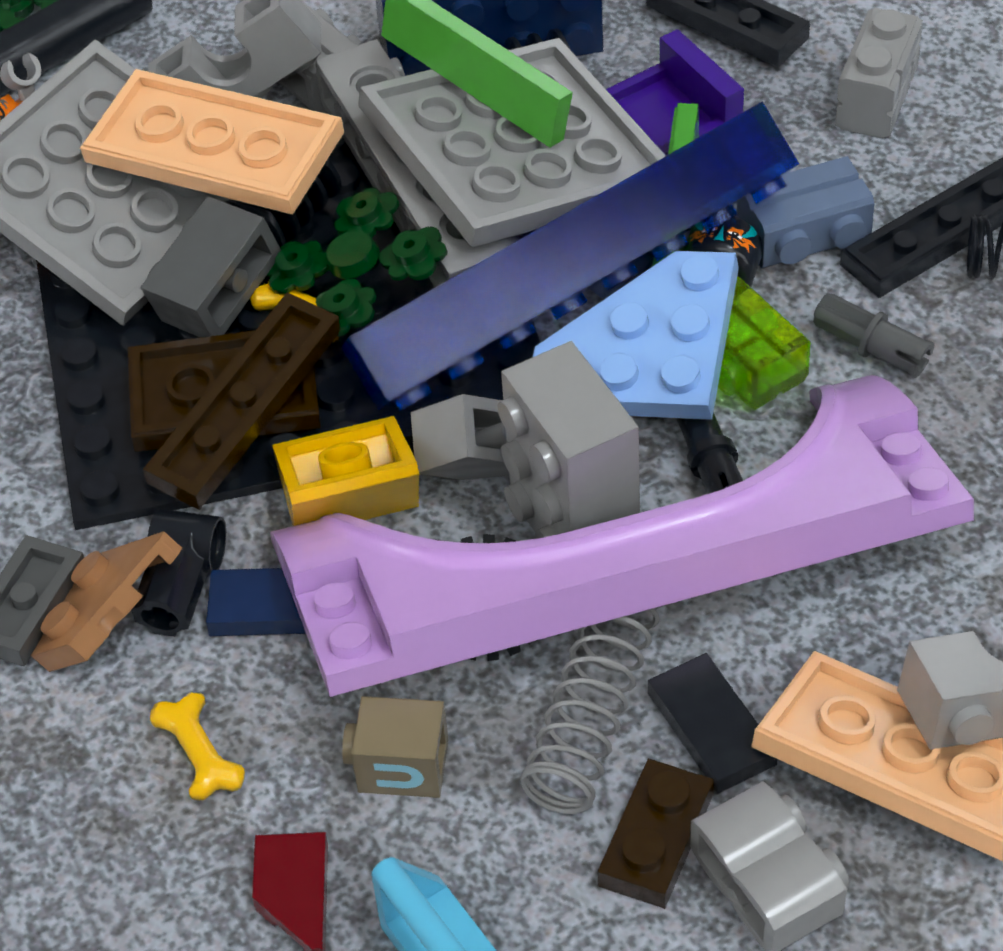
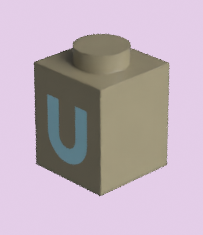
M361 696L357 723H346L342 745L343 763L353 765L358 793L440 798L449 741L444 701Z

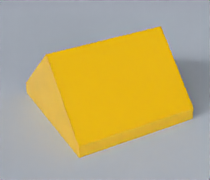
M395 416L272 445L293 526L316 521L322 516L333 513H343L367 520L419 507V470L417 461Z

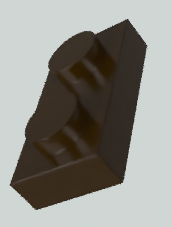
M648 758L597 871L598 887L665 909L691 849V820L706 813L714 795V779Z

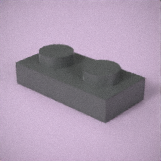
M28 535L24 537L0 573L1 660L25 667L44 634L41 631L43 620L55 606L64 601L74 582L71 581V575L84 558L83 552Z

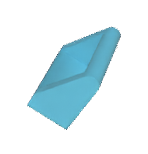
M393 857L382 860L374 867L371 876L380 927L398 951H496L438 875Z

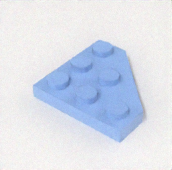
M673 252L536 345L533 357L572 341L630 416L712 420L739 270L736 253Z

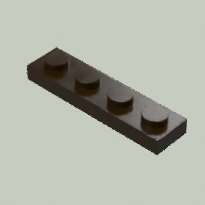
M287 292L143 468L147 484L200 510L338 336L341 330L339 316Z

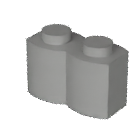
M762 781L691 820L690 847L708 877L731 901L740 919L765 951H780L844 914L847 894L846 887L849 885V879L838 856L829 848L821 850L804 834L807 830L806 822L794 800L785 794L779 796L767 783Z

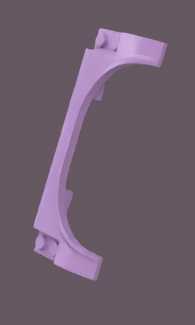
M870 375L811 389L809 391L810 402L818 411L814 421L793 448L764 470L722 490L645 512L548 537L502 543H459L433 540L391 530L343 513H333L322 516L316 521L271 531L270 535L329 696L332 697L974 520V499L919 432L918 408L891 382L882 377Z

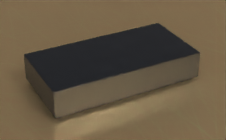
M707 653L648 680V695L703 774L714 779V790L717 794L777 765L778 759L752 748L754 731L759 724Z

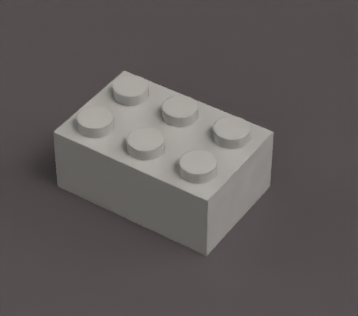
M569 341L502 370L503 400L498 402L497 407L502 424L506 429L507 443L501 446V454L509 471L510 485L504 488V494L514 517L519 522L527 520L535 531V538L537 539L640 513L639 426L575 344Z

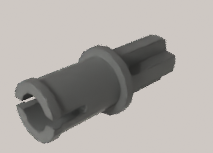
M835 294L824 295L814 312L813 322L817 327L859 347V355L868 357L872 354L902 369L914 378H917L929 362V359L923 356L925 354L932 355L934 342L924 340L888 322V314L880 311L874 315Z

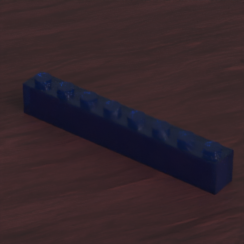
M762 101L349 336L341 347L378 410L395 401L399 410L402 411L431 394L432 390L427 382L447 371L452 380H456L483 364L485 361L480 352L494 343L500 341L504 350L513 347L537 332L531 323L532 321L550 311L556 321L586 304L588 301L583 292L601 281L606 290L609 291L639 273L634 265V262L652 253L657 262L689 244L684 236V233L702 224L706 232L709 233L736 217L738 213L733 205L751 195L757 205L787 187L782 176L799 165V162Z

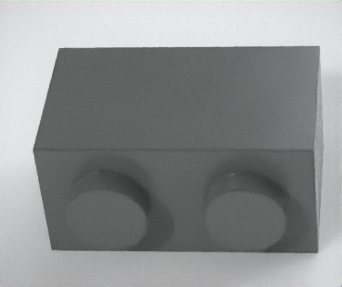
M207 196L194 215L185 222L180 234L161 260L151 268L147 279L140 288L162 322L198 337L223 335L273 267L275 258L281 249L264 217Z

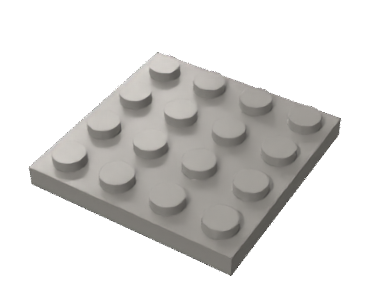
M560 38L509 50L573 92L564 140L551 148L432 69L360 87L358 103L360 109L472 248L659 195L678 182L680 171Z
M95 39L0 121V233L123 326L148 302L140 287L147 279L151 268L161 260L180 234L185 222L194 215L205 198L209 196L222 202L229 199L84 161L80 149L81 145L135 71V68Z

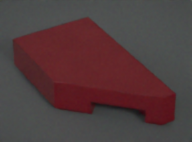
M326 832L255 835L252 888L255 910L274 927L279 926L304 948V951H325L328 841Z

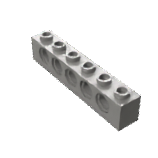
M377 39L315 59L320 101L329 115L341 117L344 128L342 137L373 188H376L380 194L391 192L397 196L399 207L392 214V217L401 232L406 230L418 231L424 227L431 226L440 231L442 243L445 244L448 253L443 260L436 262V269L429 278L452 316L517 294V267L523 265V256L516 237L511 236L472 248L358 106L360 87L405 76L400 61L396 57L390 59Z

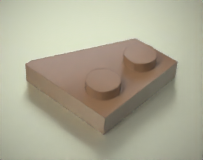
M163 531L102 553L94 551L88 554L74 569L71 575V581L74 584L64 601L55 606L43 620L41 631L44 634L32 652L31 657L49 672L88 661L107 639L115 625L143 597L132 584L146 568L163 562L170 565L179 555L182 547Z

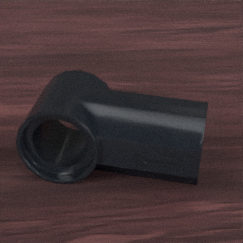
M158 509L154 513L149 526L148 536L164 531L182 547V550L170 565L163 562L145 569L138 588V592L143 597L132 608L135 622L149 628L153 634L175 637L177 632L189 629L207 573H211V570H219L223 561L227 533L226 522L223 517Z

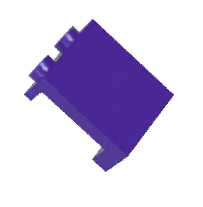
M678 29L660 37L659 64L606 89L667 158L675 107H678V103L698 104V153L743 130L744 88Z

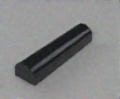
M58 0L0 32V70L2 65L10 60L15 75L21 80H26L27 70L23 65L22 56L31 53L39 60L42 69L41 74L80 53L95 39L99 42L151 13L153 9L152 0ZM0 77V97L11 92L12 89L5 86Z

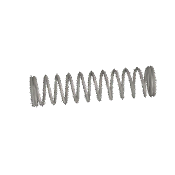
M655 608L649 609L653 614V620L650 624L642 625L635 619L627 616L613 619V621L622 626L641 630L645 634V642L642 645L636 646L619 637L605 635L595 624L591 625V628L596 632V635L584 636L586 627L578 629V640L570 648L571 661L567 662L562 669V683L558 684L553 691L554 704L545 713L546 726L541 728L536 735L537 749L533 750L527 758V766L522 771L520 777L521 787L527 796L538 805L562 814L584 812L593 805L596 795L589 781L600 779L604 775L603 766L597 758L606 757L612 752V744L605 736L614 735L620 730V722L614 714L622 713L628 708V700L623 692L631 691L636 686V678L631 671L638 670L644 665V657L639 650L648 648L652 643L651 634L647 629L654 628L659 623V614ZM600 639L615 647L632 650L637 655L638 662L634 666L629 667L622 665L618 661L600 657L587 646L586 642ZM582 645L583 649L590 656L576 658V651ZM595 661L613 670L623 671L629 677L630 683L627 687L619 688L605 681L591 678L579 667L578 663ZM572 666H574L581 678L568 679V672ZM588 683L599 689L613 692L620 697L622 705L618 709H607L602 705L586 701L571 689L570 684ZM564 688L574 698L573 700L560 701V693ZM562 706H585L590 710L605 714L611 718L614 727L609 731H601L578 723L567 715ZM557 709L567 722L551 724V716ZM561 727L575 728L594 735L604 742L606 749L601 753L586 752L562 740L553 729ZM549 731L550 735L559 744L542 746L543 737ZM545 751H569L585 757L596 765L597 772L590 776L582 775L579 771L565 764L554 762ZM538 754H541L542 758L545 761H538L534 763V760L536 759ZM536 773H550L568 779L579 786L585 792L586 797H569L547 786ZM531 775L532 778H533V780H534L544 791H546L547 793H549V794L552 795L553 797L558 798V799H560V800L554 799V798H552V797H550V796H547V795L543 794L542 792H540L537 788H535V787L531 784V782L529 781V776Z

